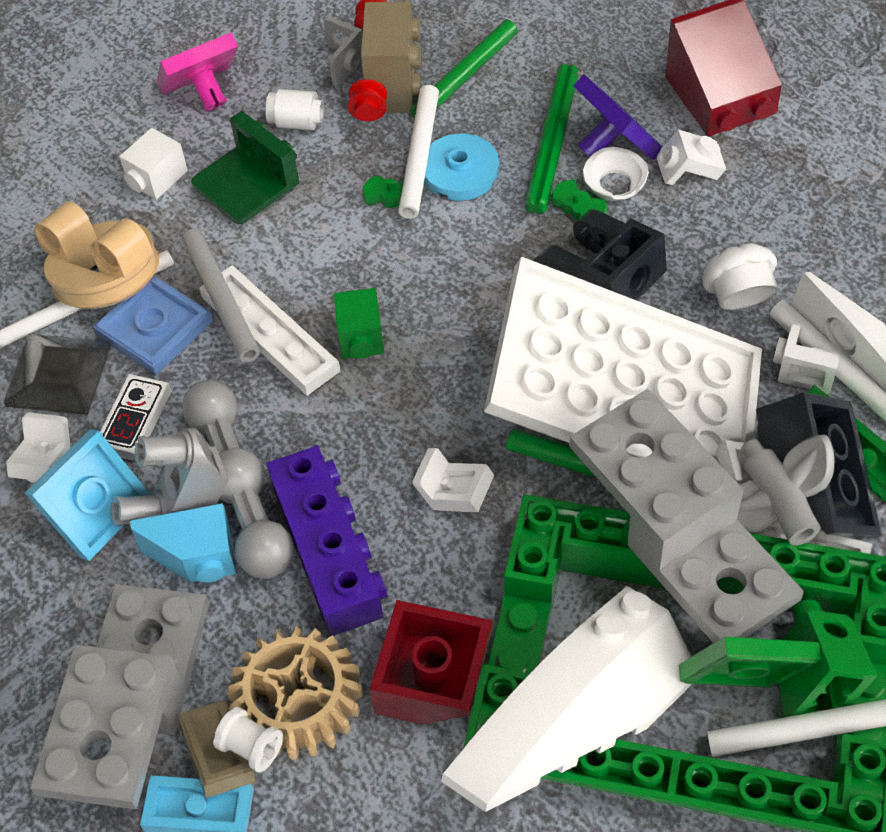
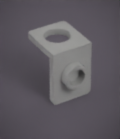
M327 16L324 19L327 45L336 50L329 58L332 85L339 87L361 65L362 29ZM334 30H339L348 37L344 43L336 37Z

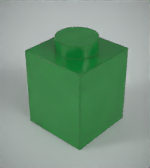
M376 288L334 293L337 331L342 359L367 358L371 355L384 354Z

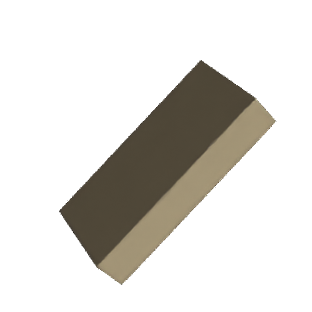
M225 700L177 714L179 728L206 798L256 782L254 770L249 767L248 760L231 750L222 752L214 747L213 741L216 729L222 718L229 711Z

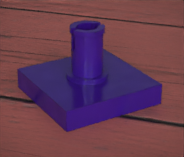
M583 74L573 86L602 113L600 115L602 119L577 145L591 157L598 150L608 147L618 135L622 137L625 135L654 160L663 146L617 102Z

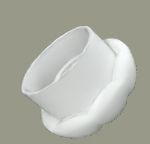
M749 243L742 244L739 247H729L708 262L702 275L703 287L708 293L716 295L719 306L723 309L735 310L754 306L768 300L778 292V285L773 275L777 266V258L770 249L758 244Z

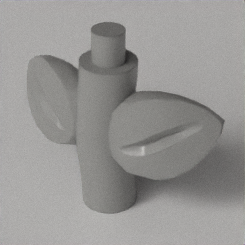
M816 435L801 441L790 450L783 463L778 459L773 450L763 449L757 439L744 443L741 447L742 452L747 458L744 463V469L752 480L739 484L743 488V494L737 520L749 533H758L774 524L778 519L787 540L793 546L804 544L813 539L819 533L821 527L806 497L824 490L832 479L834 452L828 436Z

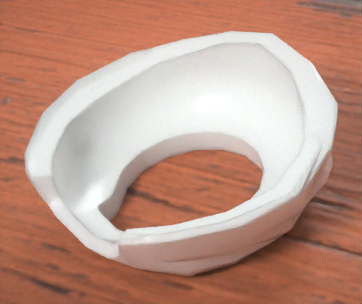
M604 147L593 153L586 161L582 173L588 190L597 197L606 201H620L636 195L646 183L649 171L647 163L633 151L619 147ZM609 173L623 174L630 180V191L624 194L613 195L600 186V180Z

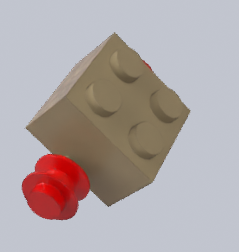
M360 0L355 7L354 26L362 29L361 60L364 79L356 81L350 86L347 104L348 111L354 118L366 122L378 120L385 113L411 112L410 107L414 104V96H419L421 88V73H415V70L422 69V46L415 44V41H420L419 17H412L411 1Z

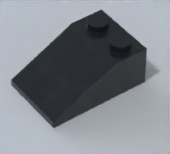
M804 392L755 409L758 419V439L764 449L773 450L782 463L790 450L801 441L816 435L828 436L834 452L832 479L824 490L806 497L817 522L826 535L867 538L882 536L851 401Z

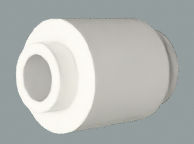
M279 89L277 93L269 92L266 100V120L268 123L276 124L277 128L315 130L317 123L323 122L324 101L318 100L316 91Z

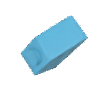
M223 503L130 521L131 530L140 551L190 583L197 581L205 583L216 582L224 576L237 574L231 527Z

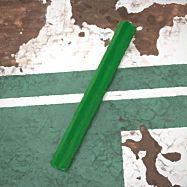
M563 63L557 70L525 199V209L529 213L535 212L541 215L547 210L575 92L573 85L578 79V68L574 64L567 65Z

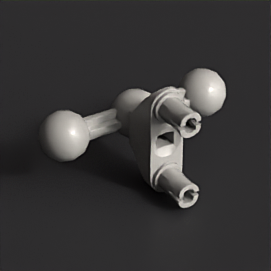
M211 379L195 383L186 392L182 403L183 417L191 428H184L172 436L138 437V443L135 444L134 450L137 465L140 468L165 465L155 491H152L150 495L116 496L113 498L114 502L111 503L110 509L112 522L115 526L130 524L131 520L217 505L218 500H221L222 502L233 504L242 528L235 542V559L242 570L248 575L260 579H270L279 576L291 564L294 554L293 539L281 524L268 521L258 496L265 482L264 466L255 454L239 447L231 427L237 417V398L225 383ZM200 433L207 435L210 446Z

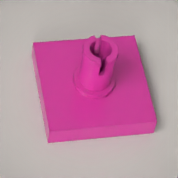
M232 33L160 61L156 82L162 95L193 83L204 105L205 112L214 110V105H216V108L224 105L227 99L224 97L214 74L231 67L238 48Z

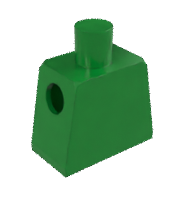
M816 600L799 601L791 609L794 625L782 640L819 642L821 660L814 666L779 683L783 718L850 706L877 677L853 619L843 614L823 612L821 604Z

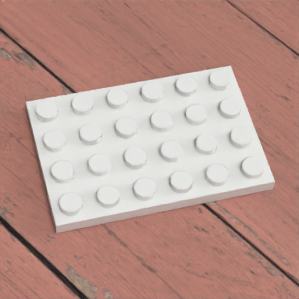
M521 257L514 267L484 412L570 443L571 435L648 388L719 463L716 449L725 440L746 443L754 438L755 409L757 407L762 349ZM632 444L626 448V451L634 457L644 458L652 453L651 449L643 444Z

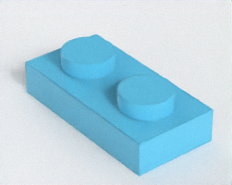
M150 775L140 826L144 832H247L254 793L253 786L248 784L206 798L199 779Z

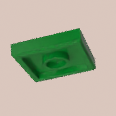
M723 637L679 664L680 682H684V684L771 688L817 664L821 660L819 642Z

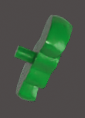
M381 176L369 178L363 185L362 196L364 202L368 206L381 202L386 208L397 207L399 209L403 182H395L394 179H383Z
M566 180L558 183L552 192L551 200L553 206L562 208L565 214L572 215L576 221L590 209L607 213L606 200L591 198L588 192L578 189L575 180Z

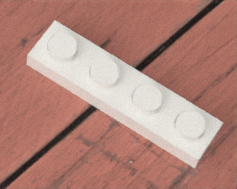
M233 265L222 272L260 352L304 394L308 396L340 372L339 361ZM201 286L202 298L216 311L205 286Z

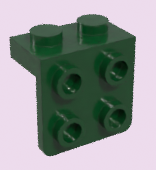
M240 111L230 118L236 147L191 179L193 189L236 224L246 223L300 183L296 166L297 154L292 145L286 140L278 139L269 132L266 125L260 120L255 121L246 113Z

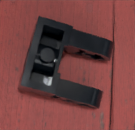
M590 209L573 224V232L576 239L582 246L593 252L589 257L583 259L557 245H549L533 260L539 264L637 300L667 271L665 234L630 218L624 223L603 212Z

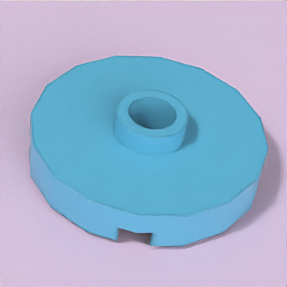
M460 133L444 136L435 140L430 145L424 184L430 192L439 196L438 192L448 195L449 200L475 199L487 193L493 187V182L496 178L498 179L500 173L498 153L490 142L476 135Z

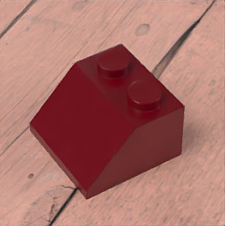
M396 600L369 689L374 714L421 725L469 716L490 639L493 620Z

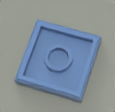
M153 276L151 281L141 291L118 303L93 326L97 337L154 375H157L214 320L209 310L156 276Z

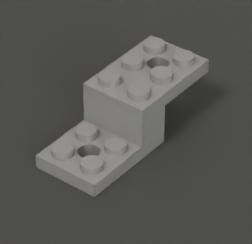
M648 388L570 436L569 447L630 514L628 546L713 643L723 637L747 638L801 601L804 591L737 520L743 488ZM632 444H643L649 447L652 453L644 458L634 457L626 451V448ZM724 577H732L742 583L744 590L738 594H727L718 588L716 582Z
M115 584L97 646L74 645L30 787L35 796L137 810L157 733L175 735L178 726L177 714L181 713L210 604L207 595ZM156 627L163 630L161 638L151 645H143L138 642L141 633L148 628ZM102 738L111 741L110 750L104 757L98 760L85 758V751L93 741Z

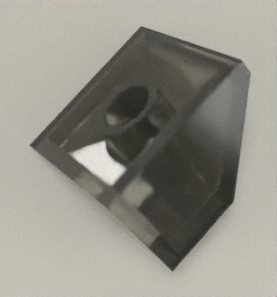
M28 334L3 401L5 407L88 415L111 348L110 342Z

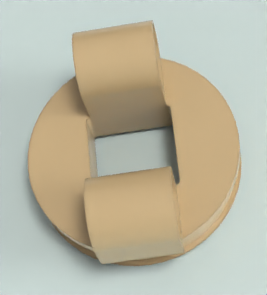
M66 201L34 227V232L42 251L49 254L44 263L45 277L52 286L54 296L60 302L71 307L97 309L120 303L141 291L151 281L159 265V254L154 247V240L150 231L145 226L127 218L91 225L87 214L82 208L71 201ZM97 264V267L99 269L98 272L90 270L93 266Z

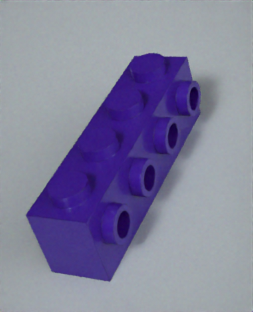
M316 445L267 462L266 465L274 493L329 637L384 618L381 600L388 597L379 571L372 573L369 571L366 560L372 559L363 532L358 534L353 532L350 523L355 522L356 517L348 496L339 497L335 488L341 485V481L333 459L324 461L320 448Z

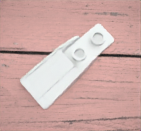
M810 272L802 274L791 306L886 391L885 324Z

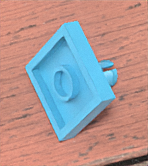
M93 429L85 433L24 493L79 557L88 561L124 526H115L112 522L110 509L111 503L114 502L113 498L116 496L150 495L149 491L100 431Z

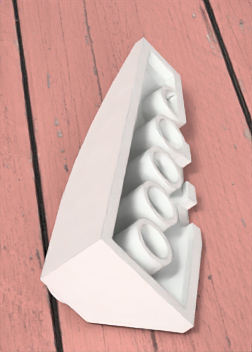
M626 586L575 629L526 677L443 773L441 782L487 812L539 785L540 778L551 771L558 770L562 773L576 766L579 757L595 749L601 753L613 747L618 737L630 731L636 735L646 730L692 685L680 682L679 664L689 659L691 655L669 610L650 600L646 595Z

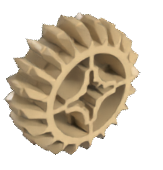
M295 626L291 637L284 638L281 631L276 629L273 636L275 641L269 644L258 638L256 642L258 652L255 654L243 651L241 659L244 666L232 667L231 675L235 683L228 686L227 694L230 701H233L230 704L229 711L235 707H240L247 711L250 720L267 729L273 726L281 730L283 742L277 756L286 748L289 758L295 761L299 755V749L307 747L310 756L316 757L318 754L316 744L322 741L334 749L336 740L333 732L349 734L351 727L347 718L358 717L360 709L356 701L360 700L363 696L362 686L358 683L361 678L358 666L351 664L353 660L350 651L347 648L339 650L338 640L333 635L322 641L321 632L316 628L307 637H303L302 630ZM315 667L322 669L332 677L335 682L333 691L324 689L322 683L315 681L313 673ZM259 694L268 696L269 702L275 703L277 712L275 720L267 717L257 708ZM313 715L305 720H301L306 716Z

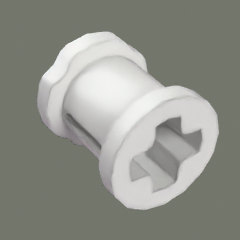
M235 707L233 710L228 711L220 721L215 732L213 744L216 749L222 752L231 750L249 761V767L260 773L265 771L276 758L283 742V733L273 726L267 729L250 720L247 711L240 707Z

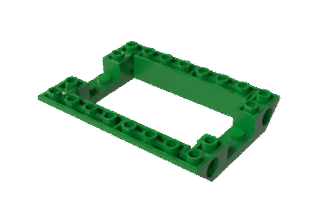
M523 494L504 573V598L488 665L483 664L463 749L510 694L541 663L560 570L665 589L628 546L630 514L628 512ZM750 533L804 591L801 601L808 599L816 600L821 604L823 612L843 614L853 619L877 677L852 705L886 699V556L811 543L793 546L790 545L787 539ZM724 577L716 582L718 588L727 594H738L744 590L742 583L732 577ZM886 726L835 735L831 781L616 739L613 747L601 753L595 749L579 757L576 766L562 773L558 770H553L540 778L801 832H886Z

